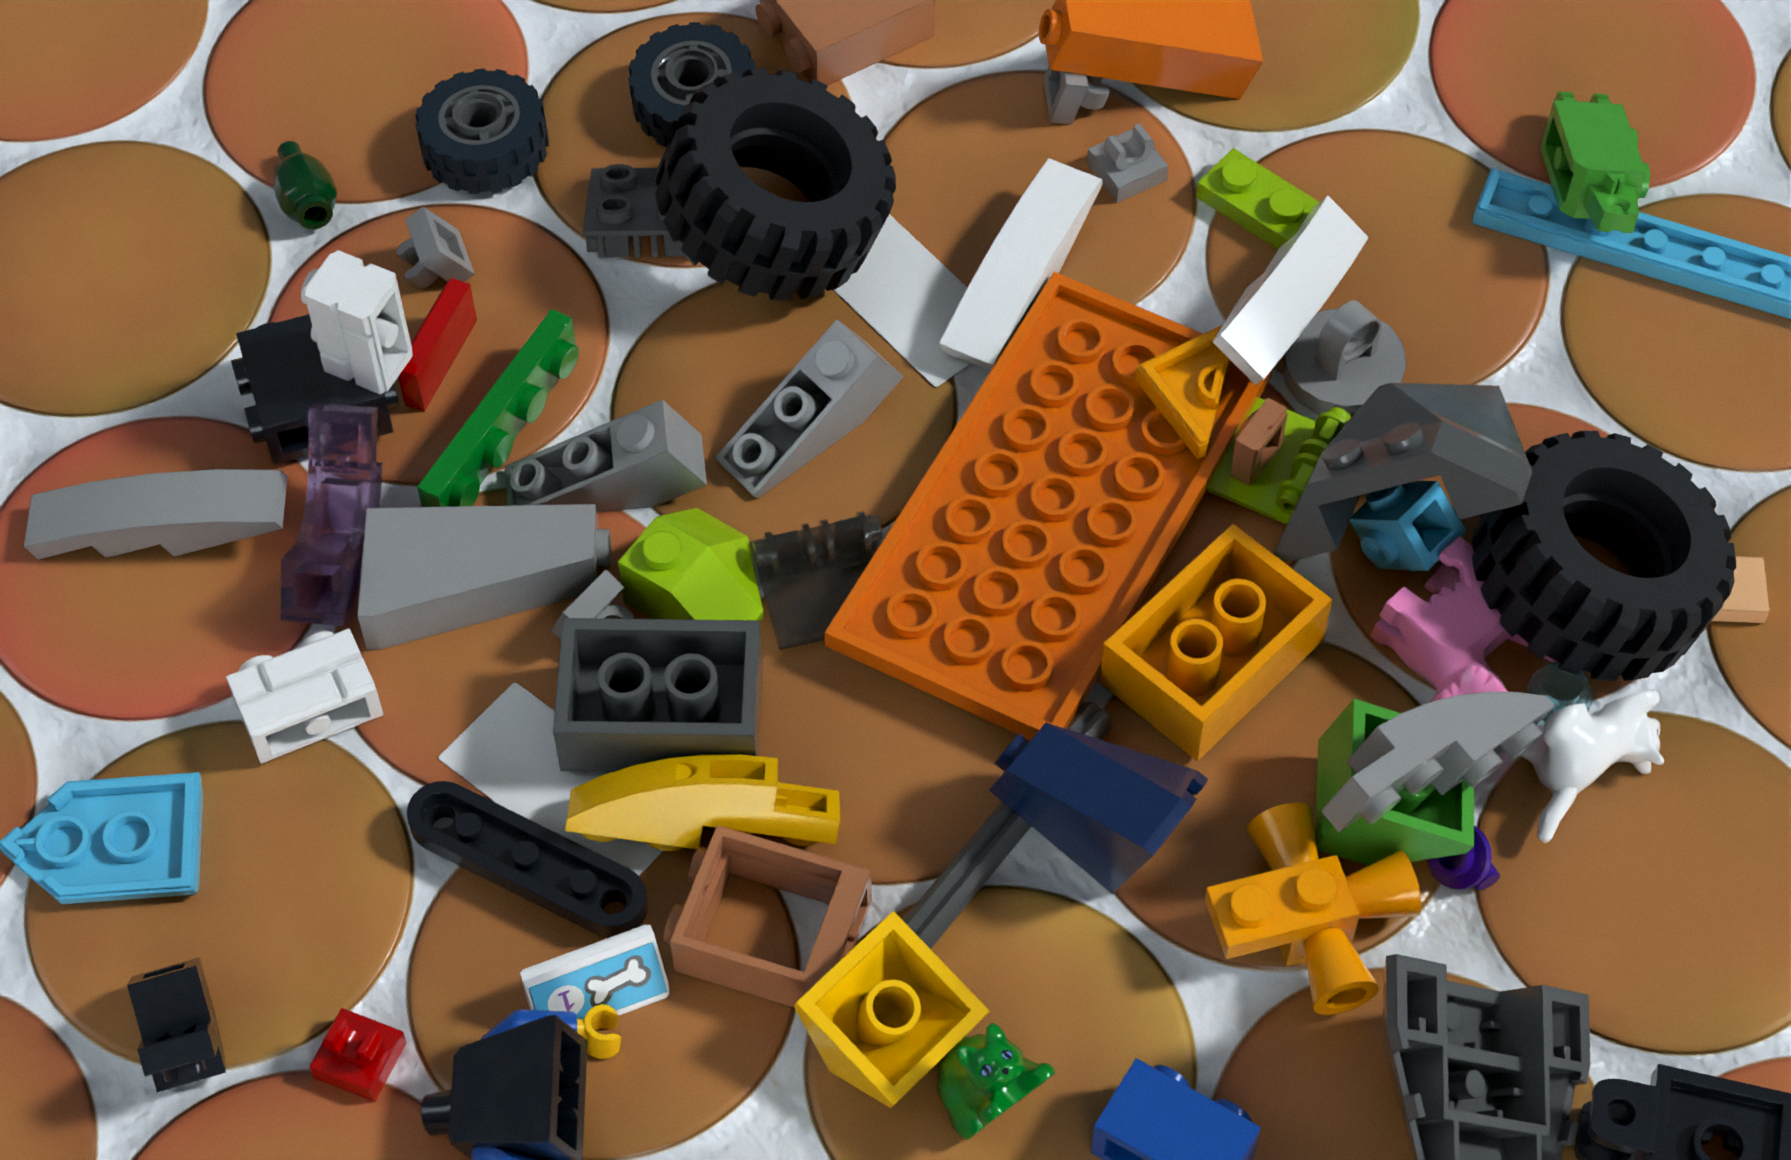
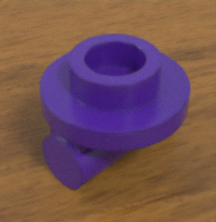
M1474 826V847L1467 854L1428 859L1433 876L1439 883L1450 889H1469L1475 886L1480 891L1492 886L1500 878L1499 872L1491 862L1492 855L1489 841L1485 834L1476 826Z

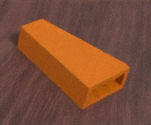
M1056 0L1051 9L1044 11L1039 25V40L1041 44L1046 46L1049 70L1240 99L1263 63L1250 0Z

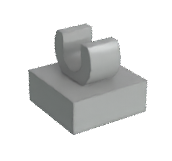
M1048 66L1043 78L1050 123L1073 124L1080 105L1092 110L1101 109L1104 107L1110 93L1109 87L1094 86L1100 85L1102 80L1100 77L1049 70Z
M1140 123L1134 125L1133 129L1117 136L1112 135L1106 141L1088 148L1087 165L1098 178L1102 179L1104 187L1117 203L1167 181L1168 164L1156 151L1153 139Z
M424 206L405 219L411 238L404 241L396 252L411 265L416 264L404 274L406 280L419 288H425L430 286L438 276L446 281L453 278L465 282L475 275L462 236L457 228Z
M605 570L561 614L551 632L561 640L563 618L635 619L627 608L613 604L624 589V586Z

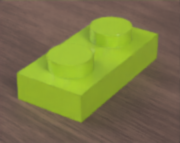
M1232 148L1197 182L1196 198L1277 250L1298 232L1311 209L1319 203L1316 199L1235 148Z

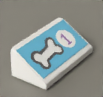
M646 924L525 968L520 972L526 1001L530 1010L572 1011L576 1014L577 1019H584L587 1012L597 1005H609L620 1016L663 1000L670 995L669 983L651 925Z

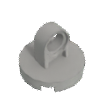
M1357 300L1349 301L1339 309L1323 310L1316 313L1300 336L1286 351L1283 358L1286 386L1300 404L1317 415L1322 412H1328L1332 407H1339L1348 413H1353L1354 416L1378 386L1388 383H1402L1407 363L1403 342L1393 329L1374 316Z

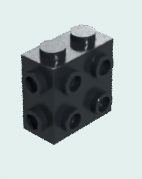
M309 314L277 323H265L257 328L236 333L242 358L231 360L240 395L253 393L256 404L244 408L254 444L267 442L273 465L394 432L388 410L390 407L399 405L394 383L388 392L385 391L380 395L356 385L355 378L346 381L325 372L320 357V350H318L317 343L311 338L312 323Z

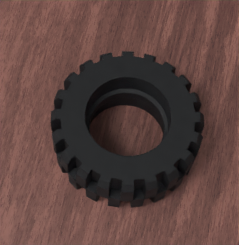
M749 69L744 71L742 77L737 72L715 79L714 83L702 86L693 94L689 104L684 106L657 169L655 178L658 186L655 193L657 208L661 216H666L663 223L673 242L680 240L683 243L681 249L683 255L694 266L700 262L708 268V276L720 284L727 280L738 285V292L753 297L758 292L767 293L770 300L787 301L791 300L794 294H798L800 299L823 295L825 289L830 291L839 288L848 282L851 274L858 272L892 209L894 203L893 193L896 190V174L893 166H890L892 159L885 141H877L876 139L878 131L867 115L861 118L855 112V104L843 94L838 98L826 91L828 85L812 79L810 83L797 79V73L780 70L776 75L767 74L766 69ZM740 167L758 168L775 173L797 186L810 202L792 201L776 196L754 183Z
M1598 431L1574 432L1571 437L1568 433L1559 434L1544 439L1541 444L1531 446L1525 451L1532 469V475L1523 503L1481 514L1480 521L1474 528L1471 542L1474 551L1472 562L1476 580L1484 581L1480 588L1482 596L1490 610L1497 609L1501 614L1500 625L1511 637L1518 634L1529 644L1526 649L1538 658L1543 659L1546 655L1559 662L1558 669L1574 675L1580 674L1582 670L1590 672L1591 679L1616 681L1620 674L1624 681L1648 678L1652 673L1664 672L1675 665L1723 607V603L1730 596L1735 583L1734 543L1728 542L1731 539V531L1725 515H1717L1714 510L1716 500L1706 487L1699 489L1691 481L1693 474L1680 463L1676 466L1672 465L1662 458L1664 452L1649 444L1643 448L1631 444V437L1613 433L1603 438L1600 437ZM1574 535L1589 539L1609 550L1628 568L1632 576L1609 568L1595 559L1579 544Z

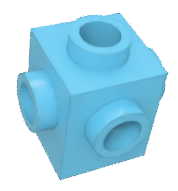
M1414 481L1367 493L1365 497L1366 502L1349 520L1361 540L1360 545L1363 553L1378 569L1408 570L1410 572L1428 571L1439 560L1438 557L1441 552L1458 536L1462 537L1467 532L1438 481Z

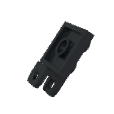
M1658 1064L1651 1074L1650 1085L1624 1079H1604L1599 1081L1592 1090V1101L1585 1103L1579 1112L1575 1156L1578 1160H1711L1709 1155L1703 1151L1702 1145H1706L1712 1135H1718L1723 1138L1724 1149L1735 1152L1736 1160H1791V1093Z

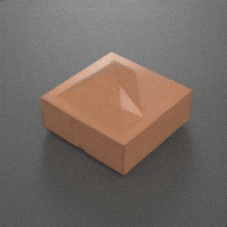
M1267 398L1262 406L1241 424L1234 441L1230 476L1248 486L1251 482L1254 483L1282 446L1288 414L1286 412L1287 407Z

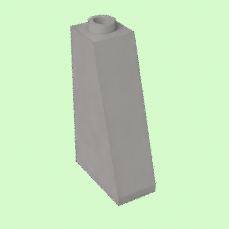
M596 504L367 508L357 615L366 649L380 650L577 598L599 577L600 567L611 566L610 529H599Z

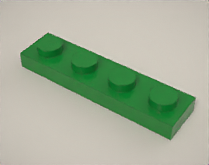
M553 309L548 312L417 486L421 507L474 505L482 482L494 467L499 468L506 462L511 453L514 439L526 423H533L540 416L545 406L546 397L559 379H566L573 371L578 360L579 348L576 346L571 317Z

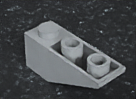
M836 319L719 452L715 459L758 499L864 423L904 376L864 339Z
M664 400L655 402L505 466L507 506L596 504L597 513L655 507L707 485L702 434Z

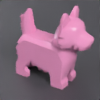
M1458 536L1447 546L1438 557L1442 565L1424 586L1433 594L1429 602L1424 601L1406 587L1401 588L1386 602L1379 615L1382 619L1375 624L1370 635L1380 645L1386 644L1392 648L1408 667L1435 687L1436 694L1430 702L1456 695L1481 692H1508L1501 679L1490 669L1484 659L1506 639L1526 647L1529 645L1518 634L1511 637L1500 625L1501 614L1499 611L1488 608L1480 590L1484 581H1477L1472 562L1473 547L1461 536ZM1545 655V659L1552 663L1556 662V660Z

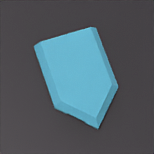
M200 772L67 781L47 799L48 805L23 828L15 827L0 840V851L60 904L196 895L200 884L203 814L202 778Z

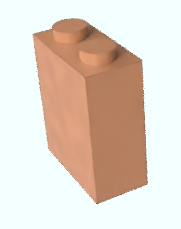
M760 0V4H757L755 8L762 29L768 36L775 35L781 42L792 68L797 73L804 72L810 81L815 79L826 85L835 83L934 36L935 0Z

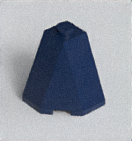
M1045 723L1030 741L1019 733L995 761L994 764L1003 770L1004 773L989 791L1113 894L1153 857L1192 808L1196 801L1194 795H1197L1203 789L1208 778L1198 770Z

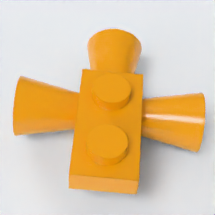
M1286 803L1260 813L1249 823L1247 832L1272 871L1206 888L1204 900L1225 958L1230 959L1279 946L1286 966L1307 962L1314 1012L1320 1015H1334L1364 1005L1377 995L1379 985L1352 945L1359 919L1418 917L1420 915V889L1408 856L1400 850L1345 877L1337 855L1318 859L1311 808L1307 804Z

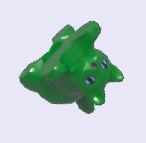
M992 1023L986 1028V1035L964 1036L942 1058L939 1063L937 1091L944 1106L950 1113V1121L953 1128L960 1137L969 1140L1006 1110L1046 1082L1047 1079L1055 1074V1070L1048 1063L1038 1064L1024 1058L1023 1051L1006 1038L998 1025Z

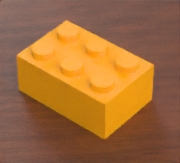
M1232 524L1103 643L1100 684L1194 760L1198 761L1324 640L1332 599L1252 537Z

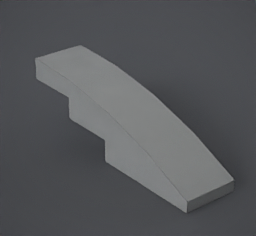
M241 469L150 473L87 482L31 495L24 548L38 560L93 546L105 558L160 544L175 557L283 529L288 476L282 470Z

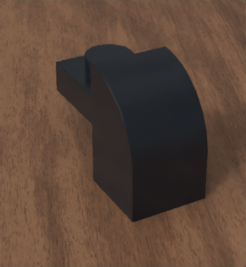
M200 957L132 976L127 987L142 1037L137 1051L144 1076L152 1075L156 1091L161 1092L226 1073V1063L218 1024Z

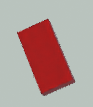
M453 278L447 281L412 340L413 356L398 376L406 406L425 412L477 322L469 283Z

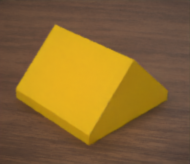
M894 911L793 1005L829 1072L889 1108H892L990 1012Z

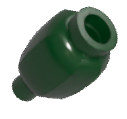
M294 141L284 142L277 150L280 161L277 163L274 173V191L278 204L291 220L300 223L302 227L311 230L322 228L332 219L333 209L336 204L337 190L333 179L318 159L301 151L298 143Z

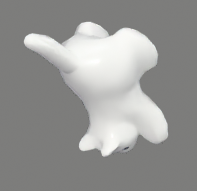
M1657 690L1643 691L1605 704L1603 709L1594 712L1592 715L1588 713L1585 703L1569 705L1556 710L1549 716L1545 724L1537 726L1543 733L1542 737L1521 756L1533 764L1540 783L1552 792V798L1539 816L1537 837L1540 841L1547 843L1552 839L1559 822L1575 801L1577 794L1593 783L1615 762L1632 763L1642 774L1651 773V762L1656 765L1664 764V758L1659 753L1660 723L1655 718L1647 716V713L1660 702V695Z

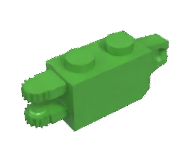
M1558 91L1552 104L1540 149L1559 210L1572 218L1592 219L1598 231L1610 232L1618 230L1622 233H1633L1639 215L1638 198H1645L1649 189L1650 168L1648 163L1642 162L1638 150V134L1635 128L1630 127L1623 104H1612L1609 101L1610 97H1608V94H1593L1589 102H1579L1574 98L1573 92Z

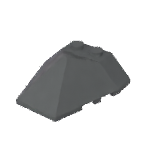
M1388 383L1378 386L1321 453L1273 554L1286 563L1335 551L1340 545L1360 495L1438 475L1442 478L1459 520L1521 505L1532 475V469L1500 387L1492 385Z
M1399 954L1386 956L1383 973L1384 1047L1392 1071L1414 1159L1561 1160L1563 1146L1575 1145L1578 1123L1574 1120H1569L1575 1086L1587 1084L1591 1064L1589 995L1545 985L1499 992L1447 981L1446 964Z

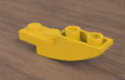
M719 754L667 758L620 769L572 788L565 831L580 833L583 837L598 842H608L616 838L646 842L649 846L663 851H676L681 848L697 849L700 845L702 827L716 828L717 825L750 835L757 833L782 837L786 841L800 846H811L819 842L836 844L840 825V794L838 790L778 782V758Z

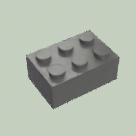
M563 618L553 727L560 771L614 772L637 764L695 755L742 754L758 756L763 669L760 621Z

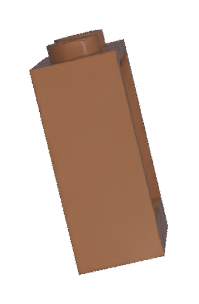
M717 825L708 848L699 846L693 856L688 873V885H691L692 888L685 905L675 904L672 908L665 927L664 943L670 944L675 972L794 1007L793 1005L855 947L872 902L871 870ZM730 875L829 904L804 972L704 942Z

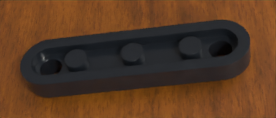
M448 781L429 783L415 792L408 803L407 819L413 838L421 847L599 936L610 938L640 927L647 915L648 902L645 886L642 879L634 871L456 783ZM448 817L454 820L446 828L440 829L433 826L441 818ZM611 902H621L626 905L622 911L615 914L603 911V908Z

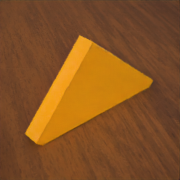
M1223 325L1136 366L1135 380L1197 459L1206 456L1230 360L1213 343Z

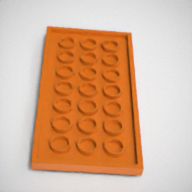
M1053 272L826 629L825 646L1016 734L1021 733L1029 740L1035 736L1045 723L1066 729L1080 706L1087 699L1101 674L1103 643L1137 612L1235 440L1241 424L1247 419L1257 399L1260 398L1269 383L1273 368L1255 386L1229 360L1206 456L1197 459L1135 380L1136 366L1203 333L1057 272Z

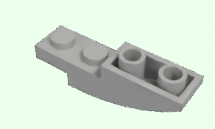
M1481 692L1456 695L1428 702L1403 712L1379 725L1347 760V763L1356 774L1347 781L1321 812L1336 830L1340 832L1361 817L1369 825L1379 820L1401 800L1398 792L1404 788L1412 796L1423 790L1430 783L1441 795L1464 780L1473 788L1490 776L1503 763L1499 757L1501 754L1506 752L1514 760L1542 737L1543 733L1536 725L1555 705L1546 695L1521 692Z

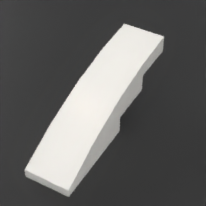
M1050 158L1047 159L997 235L963 295L939 342L942 352L988 371L992 370L1053 272H1060L1103 184L1101 178Z
M1326 196L1311 209L1298 232L1278 249L1265 272L1245 289L1213 340V343L1256 386L1268 375L1320 310L1351 267L1369 237L1329 196Z

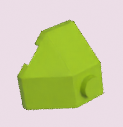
M698 508L655 517L618 561L620 580L624 586L622 590L624 603L651 619L761 621L764 618L748 536Z

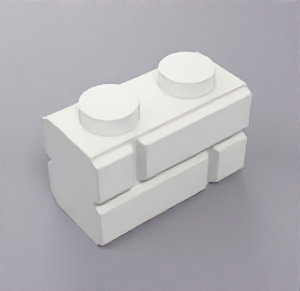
M337 250L329 254L319 269H313L308 274L302 286L301 301L307 305L311 319V338L317 343L318 350H320V357L325 372L346 381L355 378L356 385L381 395L385 391L388 392L413 356L396 274L371 263L364 267L363 260Z
M349 628L335 634L330 631L315 633L307 637L301 643L300 648L274 658L269 655L253 657L243 663L238 672L226 676L235 704L261 764L384 715L374 681Z

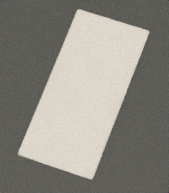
M889 214L858 272L851 274L848 282L834 291L934 387L940 386L971 365L967 361L942 352L939 345L968 287Z
M513 683L439 755L440 761L497 804L631 869L638 876L663 852V850L649 846L646 842L618 838L608 842L589 840L580 833L565 831L571 789L611 772L560 771L553 735L555 711L518 683Z

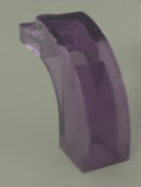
M314 403L309 408L306 504L296 542L281 558V621L345 626L358 607L366 509L380 508L382 463L377 462V408Z

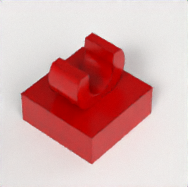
M341 1008L309 1068L313 1078L376 1102L407 1042L403 1031Z

